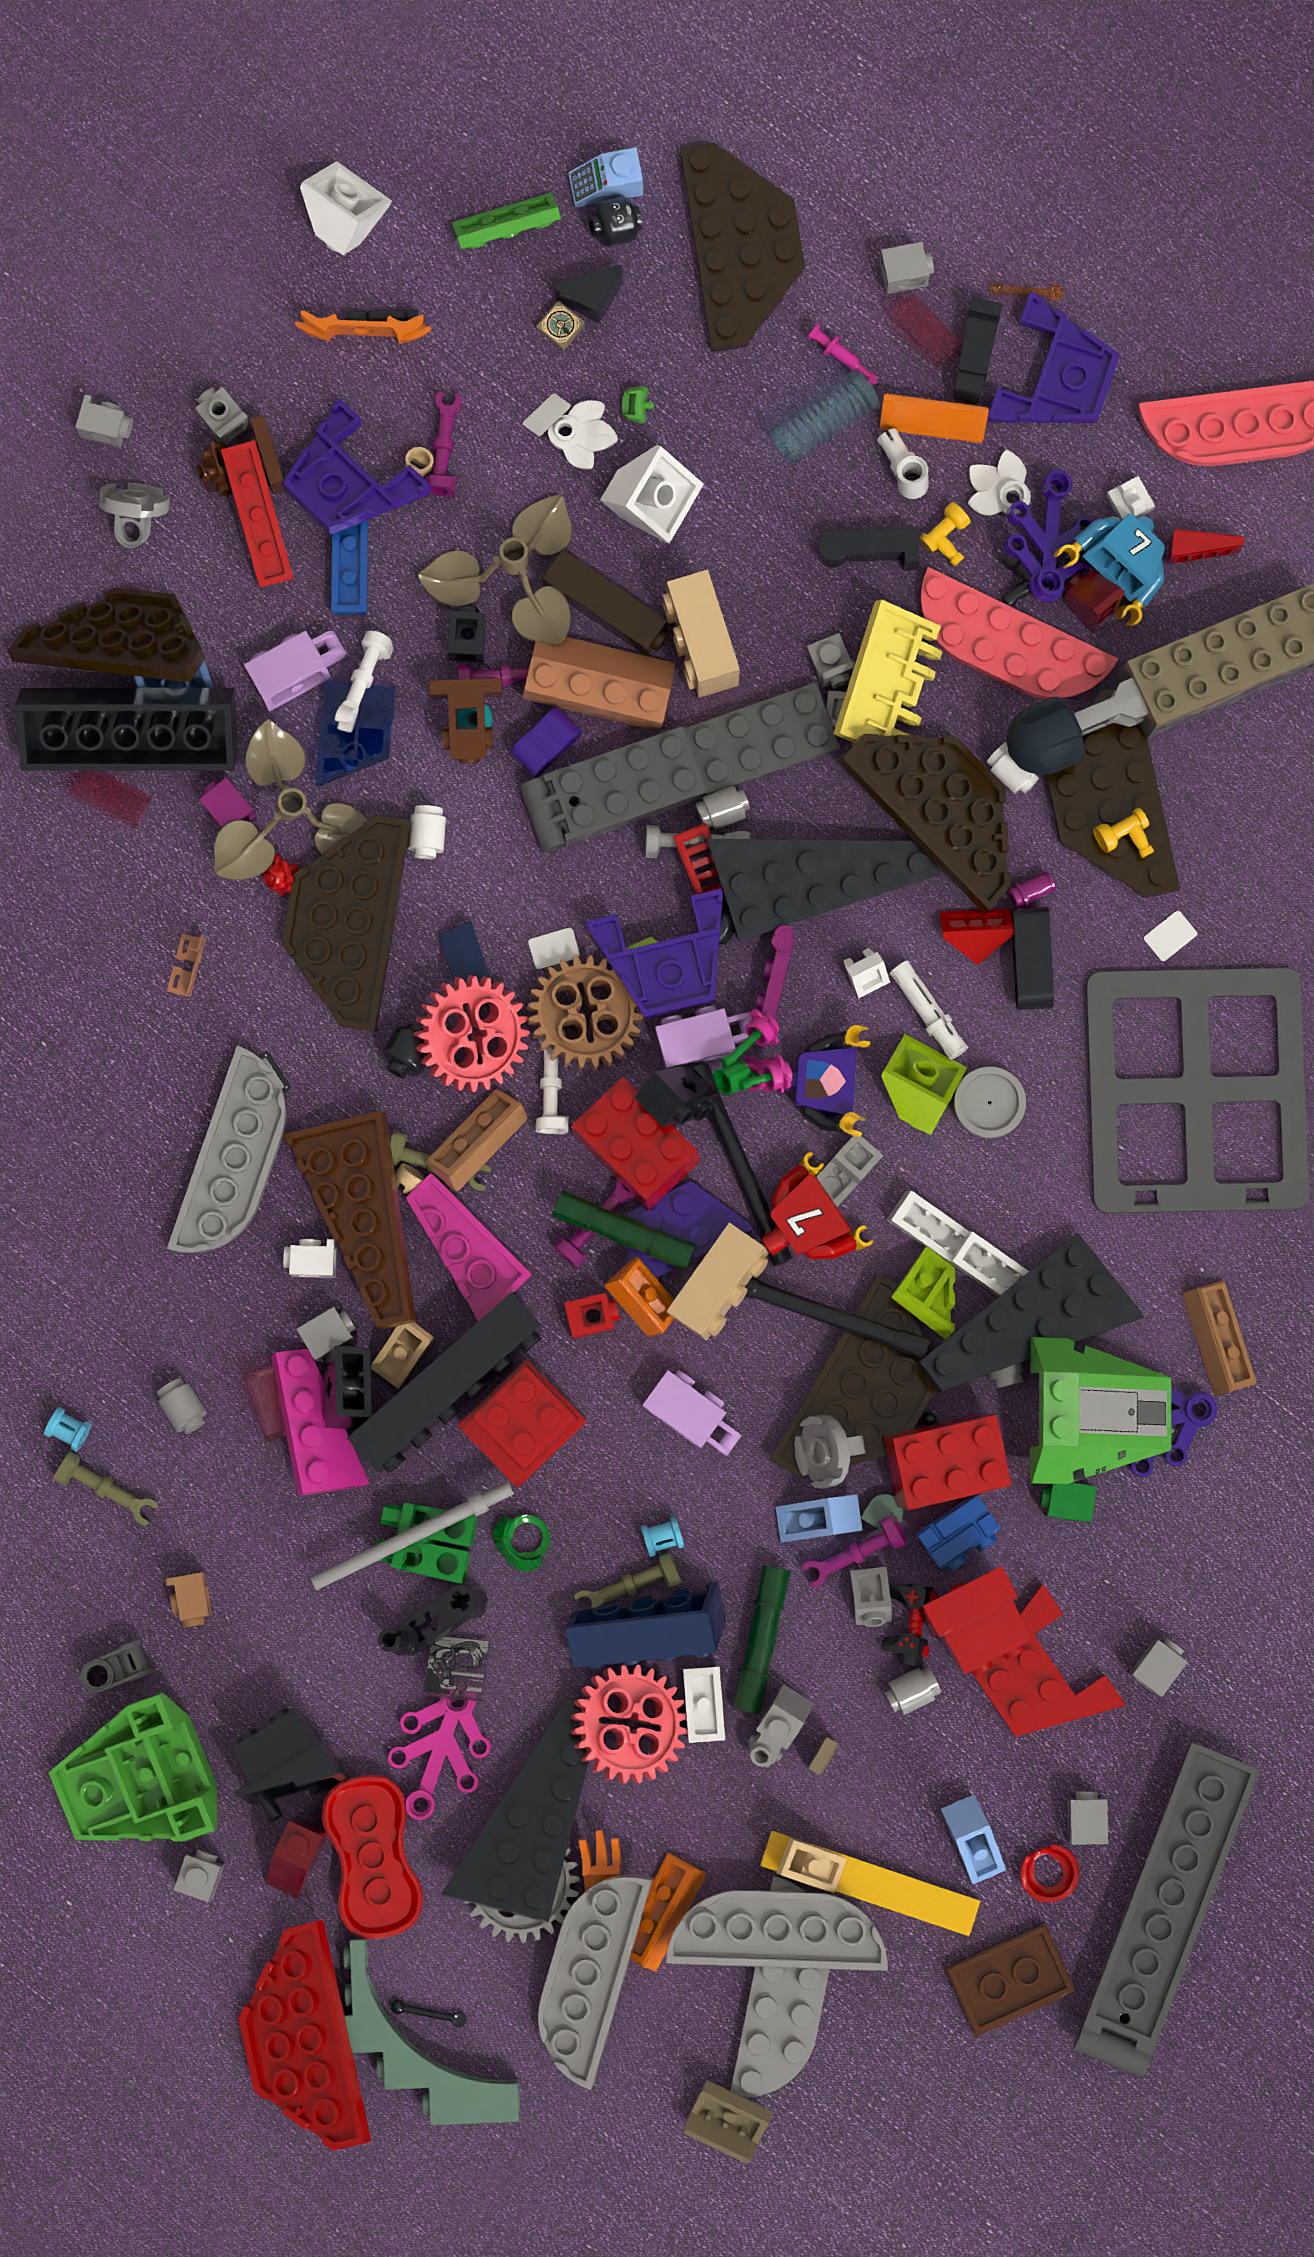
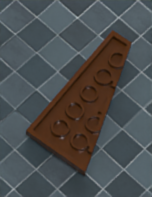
M381 1110L283 1134L287 1145L291 1146L295 1154L296 1163L301 1173L305 1175L312 1189L311 1194L334 1240L338 1242L345 1256L343 1259L360 1287V1294L377 1328L387 1329L416 1322L386 1113Z

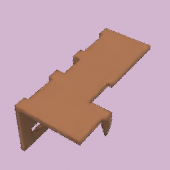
M182 933L176 959L195 962L192 972L182 970L181 967H173L167 992L191 997L206 938L202 934L199 938ZM185 940H188L189 943L188 947L186 948L187 951L186 953H183L182 950ZM179 975L177 988H173L175 976Z

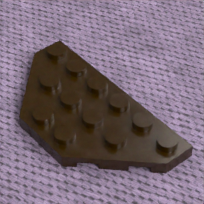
M716 143L680 148L711 351L717 352L747 347L757 330L769 318L784 298L785 293L794 281H797L805 269L795 202L788 194Z
M114 588L103 593L104 600L88 607L82 602L57 614L60 619L42 627L39 626L38 622L25 627L8 650L12 662L190 682L206 659L175 594Z
M1117 688L1100 691L1091 706L1110 699ZM1111 723L1083 735L1082 739L1086 751L1082 762L1061 771L1045 775L1059 843L1070 851L1073 850L1090 861V864L1113 879L1116 878L1142 898L1178 892L1180 886L1148 739L1146 740L1139 723L1131 727ZM1138 807L1141 808L1149 822V826L1144 828L1143 831L1149 846H1152L1154 852L1141 858L1140 850L1133 843L1129 834L1117 839L1118 844L1114 850L1108 853L1104 852L1094 836L1093 828L1103 823L1111 827L1131 816L1132 810Z
M863 734L837 760L983 913L990 911L1011 887V873L1007 872L1006 852L1009 851L1008 824L1004 823L1003 803L1006 802L1005 787L958 737L943 736L942 738H929L919 735L878 736V734Z
M374 815L347 837L345 836L323 852L322 856L293 874L282 946L332 1013L331 1015L338 1025L377 1032L411 829L410 820Z
M878 1273L854 1315L897 1330H905L922 1336L916 1316L891 1298L899 1284ZM844 1331L769 1460L799 1478L808 1477L809 1475L803 1476L799 1471L795 1458L794 1443L795 1437L802 1435L804 1427L800 1426L801 1422L810 1416L830 1415L839 1422L847 1438L863 1436L866 1454L850 1457L849 1466L887 1456L883 1436L914 1429L936 1391L916 1365L921 1359L896 1351L888 1345Z

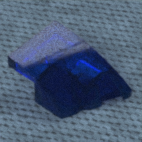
M325 681L315 786H322L389 759L396 687L371 685L370 688H366L359 704L354 729L350 733L337 728L339 722L335 721V716L338 708L346 700L353 683Z

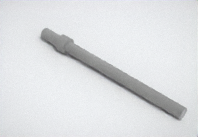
M508 1481L487 1492L481 1493V1491H478L468 1496V1501L312 1576L311 1581L315 1589L319 1590L473 1514L477 1517L489 1511V1506L514 1495V1492Z

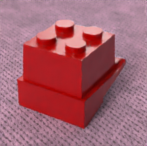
M525 1359L457 1426L519 1488L588 1421L528 1359Z
M1003 1566L966 1584L961 1581L951 1586L950 1592L923 1605L932 1637L937 1636L941 1638L958 1670L964 1674L969 1672L973 1676L979 1675L993 1667L992 1660L1000 1656L1005 1657L1006 1660L1015 1657L1026 1650L1023 1644L1031 1641L1013 1601L1018 1596Z

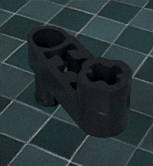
M468 1585L454 1586L401 1622L399 1627L382 1630L378 1636V1644L384 1645L381 1647L382 1650L401 1656H412L420 1651H424L471 1618L477 1619L486 1612L487 1594L483 1589H477ZM466 1595H467V1596H470V1599H471V1600L468 1601V1602H467V1600H466V1598H465ZM467 1602L469 1608H464L463 1603ZM431 1614L441 1616V1619L437 1622L439 1629L427 1628L421 1632L417 1628L425 1627L431 1623Z

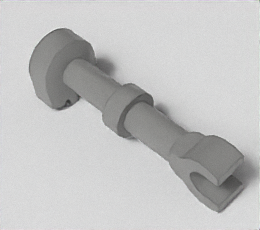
M646 825L645 858H657L660 847H676L673 836L679 833H661L658 825ZM736 831L724 835L711 834L712 839H750V832ZM702 835L684 842L685 848H691L705 842Z

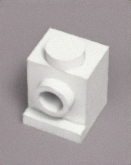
M301 1239L299 1246L290 1245V1247H284V1268H290L289 1274L292 1277L336 1278L337 1242L334 1239H327V1246H321V1240Z

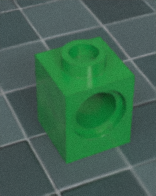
M1078 1483L1050 1484L1049 1487L1043 1486L1040 1507L1046 1508L1045 1516L1091 1523L1097 1486Z

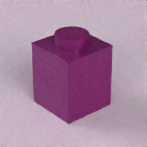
M227 777L221 782L218 779L214 780L202 791L203 796L199 801L221 829L230 822L241 820L251 822L257 817L254 810Z

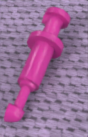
M819 324L813 328L807 338L809 340L814 338L826 348L823 353L824 356L830 353L851 371L858 370L868 378V384L875 385L877 383L878 377L860 365V359L838 342L840 339L838 335L832 340L819 330L821 327Z

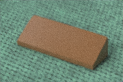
M496 1088L425 1161L426 1166L450 1188L459 1191L526 1122L527 1114L522 1104Z
M1225 1281L1184 1292L1183 1299L1213 1394L1218 1396L1257 1384Z

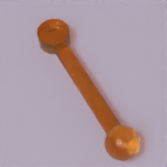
M994 282L990 287L992 294L996 296L1002 293L1030 294V291L1038 295L1049 296L1054 301L1060 300L1063 296V289L1059 285H1054L1051 289L1003 286L1001 282Z

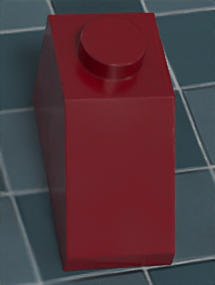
M1092 570L1085 577L1081 573L1078 574L1065 586L1068 591L1063 602L1082 624L1092 632L1118 609L1125 592L1121 587Z

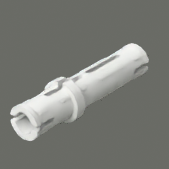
M907 960L895 967L889 974L927 1026L926 1032L928 1035L934 1036L950 1061L964 1053L969 1047L951 1024L952 1018L949 1014L945 1015L942 1009H940L909 961Z

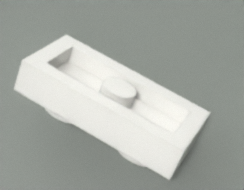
M720 1667L683 1669L689 1743L725 1740Z

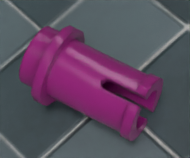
M1044 871L1042 874L1021 884L1018 882L1013 883V887L1008 889V893L1016 908L1029 907L1030 902L1055 892L1056 886L1049 872Z

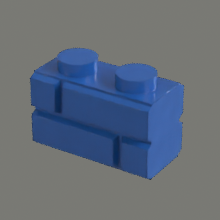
M975 1494L915 1533V1536L937 1569L942 1570L947 1567L949 1572L968 1561L964 1555L974 1547H977L981 1552L996 1542L998 1539L994 1534L1001 1529L980 1497Z

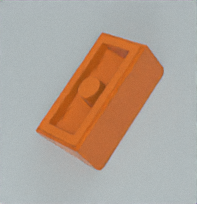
M638 1256L634 1257L605 1284V1288L647 1336L651 1337L664 1333L674 1320L667 1313L668 1308L674 1301L673 1297Z

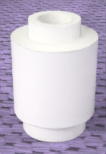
M1006 742L987 760V763L992 767L990 771L1014 794L1019 790L1024 794L1027 793L1039 780L1036 774L1024 771L1016 765L1009 756Z
M429 805L415 806L414 814L410 816L411 829L408 850L415 852L416 858L435 859L436 853L444 852L446 817L443 816V809Z

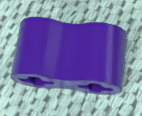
M557 706L549 711L532 730L525 734L513 746L510 753L537 778L580 738L583 731Z

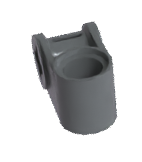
M142 1639L112 1650L111 1653L85 1664L81 1671V1682L84 1687L91 1692H105L122 1684L126 1685L153 1674L155 1671L153 1667L148 1666L141 1649ZM129 1654H131V1656H132V1659H133L134 1664H135V1666H136V1670H135V1668H134V1666H133V1663H132V1661H131V1658H130ZM97 1665L103 1666L108 1671V1680L100 1687L93 1685L89 1678L90 1671Z

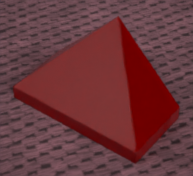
M1011 908L991 909L986 913H983L981 910L940 911L942 937L977 965L1014 935Z

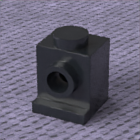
M460 607L458 611H450L447 647L449 661L484 663L485 613H479L478 608ZM465 631H471L474 633V638L472 640H463L461 635Z

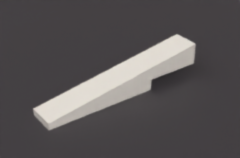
M905 1191L886 1219V1221L923 1246L932 1249L948 1263L997 1296L1001 1295L1029 1272L973 1231H968L913 1191Z

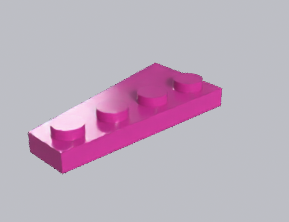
M430 1173L406 1197L478 1321L511 1292L514 1294L532 1276L520 1261L433 1173Z
M309 1349L276 1352L271 1355L298 1496L361 1488L369 1485L370 1483L354 1447L347 1439L349 1436L346 1430L325 1428L324 1381Z

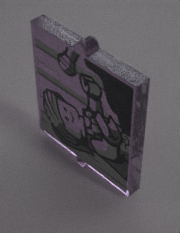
M459 1634L457 1637L445 1636L430 1646L422 1692L423 1696L449 1698L450 1702H455L456 1699L483 1702L491 1640L465 1638L463 1634Z

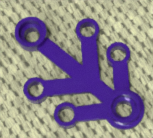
M1063 470L1051 471L1041 482L1042 494L1046 498L1044 532L1031 516L1030 508L1026 503L1016 501L1006 511L1008 521L1013 525H1020L1042 554L1041 564L1028 550L1027 541L1020 534H1013L1004 542V552L1011 558H1018L1031 576L1029 581L1031 593L1036 599L1045 603L1054 602L1062 595L1066 579L1076 572H1084L1091 566L1083 557L1085 551L1082 550L1079 552V557L1084 560L1085 565H1081L1077 561L1068 568L1063 569L1064 565L1056 569V558L1053 557L1056 550L1064 545H1072L1076 542L1074 538L1082 532L1079 524L1088 527L1093 522L1090 517L1081 516L1072 524L1069 530L1058 537L1061 500L1072 490L1071 477ZM1050 484L1055 485L1058 492L1054 491ZM1014 509L1021 511L1022 518L1015 515ZM1011 541L1019 545L1020 551L1012 547ZM1042 582L1048 584L1049 590L1043 587Z
M1171 1387V1403L1179 1407L1171 1411V1426L1183 1423L1175 1444L1171 1445V1450L1174 1448L1179 1449L1181 1459L1178 1462H1173L1170 1458V1451L1164 1452V1459L1171 1466H1180L1187 1459V1449L1198 1427H1206L1214 1421L1217 1415V1405L1212 1396L1205 1392L1198 1391L1186 1395ZM1195 1403H1200L1204 1407V1413L1199 1417L1195 1416L1192 1412V1407ZM1155 1456L1143 1459L1148 1465L1144 1473H1139L1136 1470V1462L1130 1463L1131 1472L1137 1477L1150 1475L1153 1470Z

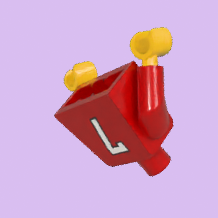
M808 1152L799 1165H796L780 1179L772 1197L771 1204L773 1210L769 1214L778 1227L764 1235L761 1239L773 1256L788 1245H791L797 1255L804 1254L811 1260L836 1259L854 1250H863L873 1244V1240L867 1243L861 1241L859 1233L867 1229V1227L863 1225L853 1230L816 1177L824 1164L821 1163L815 1168L808 1164V1160L814 1154L813 1152Z

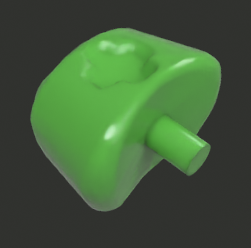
M646 386L630 387L624 392L622 413L626 420L643 424L647 420L646 409H654V402H647L649 390Z

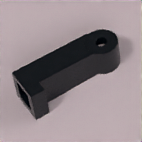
M971 297L953 399L979 404L1003 303Z
M918 527L829 531L822 535L819 540L818 558L822 564L832 568L842 565L845 561L903 560V570H918Z

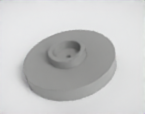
M982 1067L970 1072L960 1082L954 1096V1110L960 1124L969 1133L985 1139L999 1138L1012 1132L1022 1120L1026 1109V1096L1021 1083L1013 1074L998 1067Z

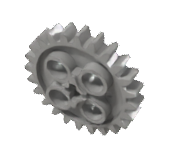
M567 1848L565 1857L570 1853V1848ZM564 1859L549 1923L516 1914L507 1917L497 1909L475 1904L476 1907L472 1910L470 1916L474 1917L482 1914L484 1918L481 1921L480 1928L482 1929L490 1923L494 1925L492 1931L494 1938L501 1930L506 1931V1942L511 1941L514 1933H519L521 1942L525 1943L528 1932H532L538 1941L540 1940L541 1928L544 1927L549 1933H554L551 1923L554 1919L563 1924L564 1917L560 1912L562 1909L569 1911L572 1907L567 1902V1898L579 1895L577 1891L570 1889V1884L580 1881V1877L569 1875V1870L577 1866V1863L572 1861L565 1862Z

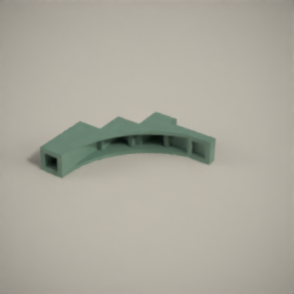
M353 1937L350 1940V1946L344 1947V1968L351 1969V1984H345L346 2006H352V2012L343 2013L352 2053L383 2052V2057L377 2058L378 2080H384L385 2090L429 2088V2093H423V2116H430V2126L519 2122L521 2117L519 2079H489L472 2076L447 2067L418 2049L395 2026L374 1990L368 1968V1939Z

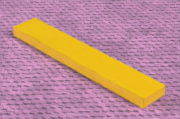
M771 1830L760 1866L777 1871L789 1838L793 1837ZM806 1842L812 1846L847 1858L836 1892L970 1936L980 1900Z

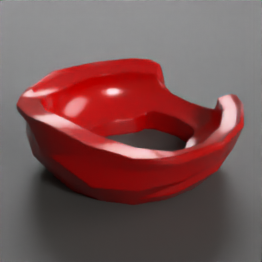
M1056 1844L1037 1849L1026 1855L1020 1871L1022 1887L1032 1898L1039 1902L1063 1900L1073 1892L1078 1884L1080 1875L1076 1857L1070 1850ZM1046 1854L1057 1860L1063 1870L1061 1880L1051 1887L1039 1884L1034 1875V1861Z

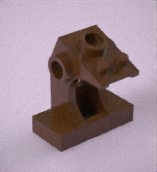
M263 415L250 419L255 436L247 442L255 440L265 478L269 479L273 494L284 492L282 483L284 478L265 417ZM211 441L205 447V450L202 451V455L196 464L197 476L200 482H204L207 494L218 492L219 496L232 494L220 451L226 448L224 442L214 443V441Z
M501 678L430 680L431 699H448L449 728L442 729L443 750H450V760L458 759L459 763L474 764L478 763L480 759L486 758L487 749L493 748V727L485 726V698L503 697ZM477 708L478 729L457 730L456 709Z

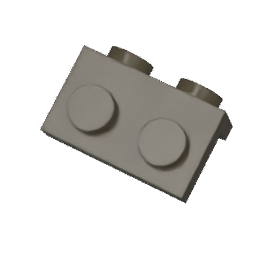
M706 2080L692 2106L683 2133L749 2164L758 2142L770 2123L773 2112L756 2102L749 2101L722 2086Z

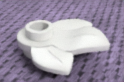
M590 400L577 403L568 415H562L548 428V437L552 445L563 450L567 461L576 468L592 469L594 465L593 452L607 449L618 441L614 430L607 423L600 420L605 409V405L602 402ZM565 426L572 430V433L566 437L559 434V430Z
M1005 450L997 468L989 465L970 466V481L977 493L971 497L968 505L974 511L985 516L995 515L1000 512L1006 514L1007 509L1012 505L1006 499L1008 494H1016L1019 501L1029 506L1031 495L1028 487L1024 484L1026 468L1014 453ZM1014 509L1015 515L1021 514L1020 510Z

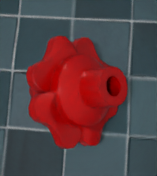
M276 854L269 868L263 872V882L268 886L269 890L277 891L280 896H285L286 893L291 892L293 874L299 871V867L296 863L288 865L286 860H282L280 855Z

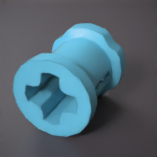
M58 1407L49 1420L44 1435L49 1438L51 1436L57 1437L70 1444L71 1450L77 1452L87 1438L92 1423L88 1421L82 1423L65 1414V1409Z
M676 1516L670 1517L669 1522L652 1527L647 1525L641 1526L650 1557L655 1556L657 1551L677 1546L679 1549L684 1547Z

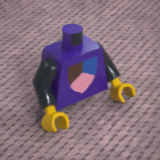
M853 1025L848 1031L828 1034L807 1045L804 1052L798 1055L797 1070L791 1069V1087L785 1090L795 1091V1107L800 1109L801 1115L820 1130L846 1132L854 1137L862 1135L861 1132L853 1129V1124L857 1120L865 1121V1118L853 1112L857 1048L851 1047L866 1048L870 1045V1041H859L858 1038L861 1031L869 1030L867 1026Z

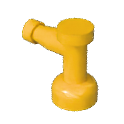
M951 502L944 510L945 518L928 534L923 533L919 537V541L930 553H934L938 549L951 560L950 563L955 567L964 556L957 552L946 536L954 528L964 529L971 523V520L956 503Z
M1138 807L1132 810L1131 816L1111 827L1103 823L1093 828L1094 836L1104 852L1108 853L1114 850L1118 844L1117 839L1126 834H1129L1133 843L1140 850L1141 858L1154 852L1152 846H1149L1143 831L1144 828L1149 826V822L1141 808Z

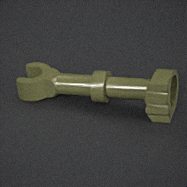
M394 1131L390 1142L394 1166L401 1160L428 1169L427 1173L436 1175L425 1164V1161L431 1155L404 1147L408 1135ZM484 1164L477 1172L490 1174L491 1168ZM474 1175L468 1180L469 1186L474 1191L484 1192L486 1186L476 1183Z
M72 1451L67 1453L53 1476V1480L63 1486H67L72 1477L97 1491L95 1495L104 1499L106 1496L133 1512L134 1519L141 1525L148 1526L150 1521L141 1516V1508L149 1505L154 1509H158L160 1506L153 1499L146 1498L141 1500L114 1485V1480L108 1476L102 1478L81 1466L80 1456Z
M668 1552L659 1556L658 1565L633 1576L631 1573L623 1575V1580L595 1592L590 1590L579 1591L574 1595V1598L577 1600L582 1597H588L592 1601L591 1608H595L628 1593L630 1596L639 1593V1588L663 1578L669 1588L683 1581L671 1553Z

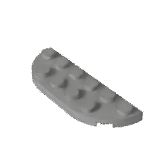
M237 1046L168 1243V1250L180 1253H202L222 1247L246 1229L260 1205L285 1131L287 1109L283 1090L275 1074L263 1060L240 1046Z
M624 1874L597 1882L583 1892L572 1905L559 1933L540 2000L538 2013L539 2031L542 2043H545L548 2052L555 2061L554 2065L571 2081L589 2090L592 2089L653 1877Z
M775 1875L772 1876L770 1891L806 1892L800 1886L787 1879ZM755 1966L730 2092L741 2097H755L768 2094L786 2085L802 2070L815 2045L830 1969Z
M730 1890L711 1895L693 1906L682 1917L671 1936L666 1957V1963L888 1971L886 1950L880 1934L871 1920L859 1908L845 1899L818 1892Z

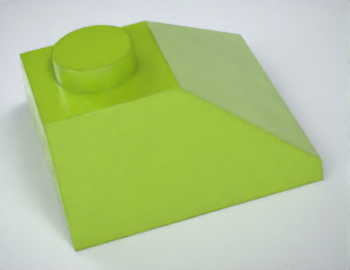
M904 1034L881 1077L898 1117L909 1123L913 1128L931 1135L968 1067L955 1060L950 1061L946 1055Z

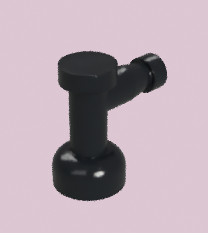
M1006 556L1001 561L1004 567L1008 570L1016 569L1024 579L1010 593L1002 596L1006 605L1013 607L1018 600L1024 598L1029 593L1033 596L1029 587L1031 576L1018 558ZM1042 582L1043 587L1045 589H1048V584Z

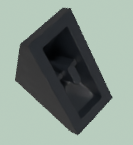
M621 264L553 283L556 301H560L563 305L599 324L623 284Z

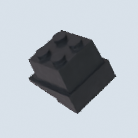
M288 1708L280 1710L269 1718V1725L259 1731L253 1728L245 1732L237 1739L239 1744L231 1748L249 1783L234 1791L236 1796L252 1805L260 1803L270 1822L277 1820L283 1815L274 1799L308 1790L310 1795L331 1790L337 1784L350 1779L335 1752L325 1746L308 1718L296 1709L291 1711Z

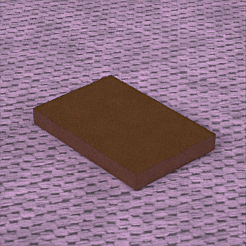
M1045 1922L945 1967L976 2037L1076 1992Z

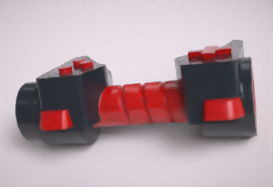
M908 1584V1587L891 1585L889 1587L890 1597L910 1608L907 1633L884 1638L881 1649L887 1652L899 1653V1664L921 1667V1662L924 1660V1657L928 1656L930 1649L928 1640L921 1637L924 1620L923 1605L935 1600L937 1593L933 1590V1587L915 1584Z

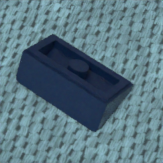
M472 921L439 935L453 981L454 977H459L466 984L468 975L477 976L478 983L483 976L490 978Z

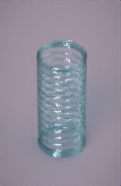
M853 370V372H850V375H846L845 380L840 379L839 384H833L832 389L827 388L826 393H820L819 397H814L813 402L808 401L807 406H801L800 411L795 410L794 416L788 415L787 420L782 419L781 424H775L773 427H770L771 437L786 460L792 465H796L800 459L805 458L803 451L808 455H811L810 447L817 451L816 442L820 446H824L823 439L830 442V435L837 437L836 430L843 433L842 425L845 428H849V421L856 424L855 416L862 420V413L869 415L868 408L873 411L879 408V398L865 376L858 370ZM848 378L851 379L853 386L849 383ZM842 382L846 384L849 393L842 387ZM835 387L840 389L842 397L836 392ZM829 391L833 393L836 402L829 396ZM855 395L858 397V399H859L860 402L862 403L863 407L860 405V403H859L858 400L856 399ZM822 396L827 398L830 407L823 401ZM847 397L849 398V400L851 401V403L854 405V407H855V409L857 410V412L854 410V408L852 407V405H851L850 402L848 401ZM816 400H818L821 403L824 412L820 407L817 406ZM841 402L843 403V405L845 406V408L848 410L850 416L848 415V413L846 412V410H845L844 407L842 406ZM809 404H811L812 406H814V409H815V411H816L818 417H817L816 414L810 409ZM835 407L837 408V410L839 411V413H840L841 416L843 417L844 421L842 420V418L840 417V415H839L838 412L836 411ZM803 409H805L808 412L811 421L804 414ZM797 413H798L799 415H801L805 426H804L803 423L797 418ZM790 418H792V419L795 420L796 425H797L799 431H798L797 428L791 423ZM784 422L788 424L793 436L784 427Z

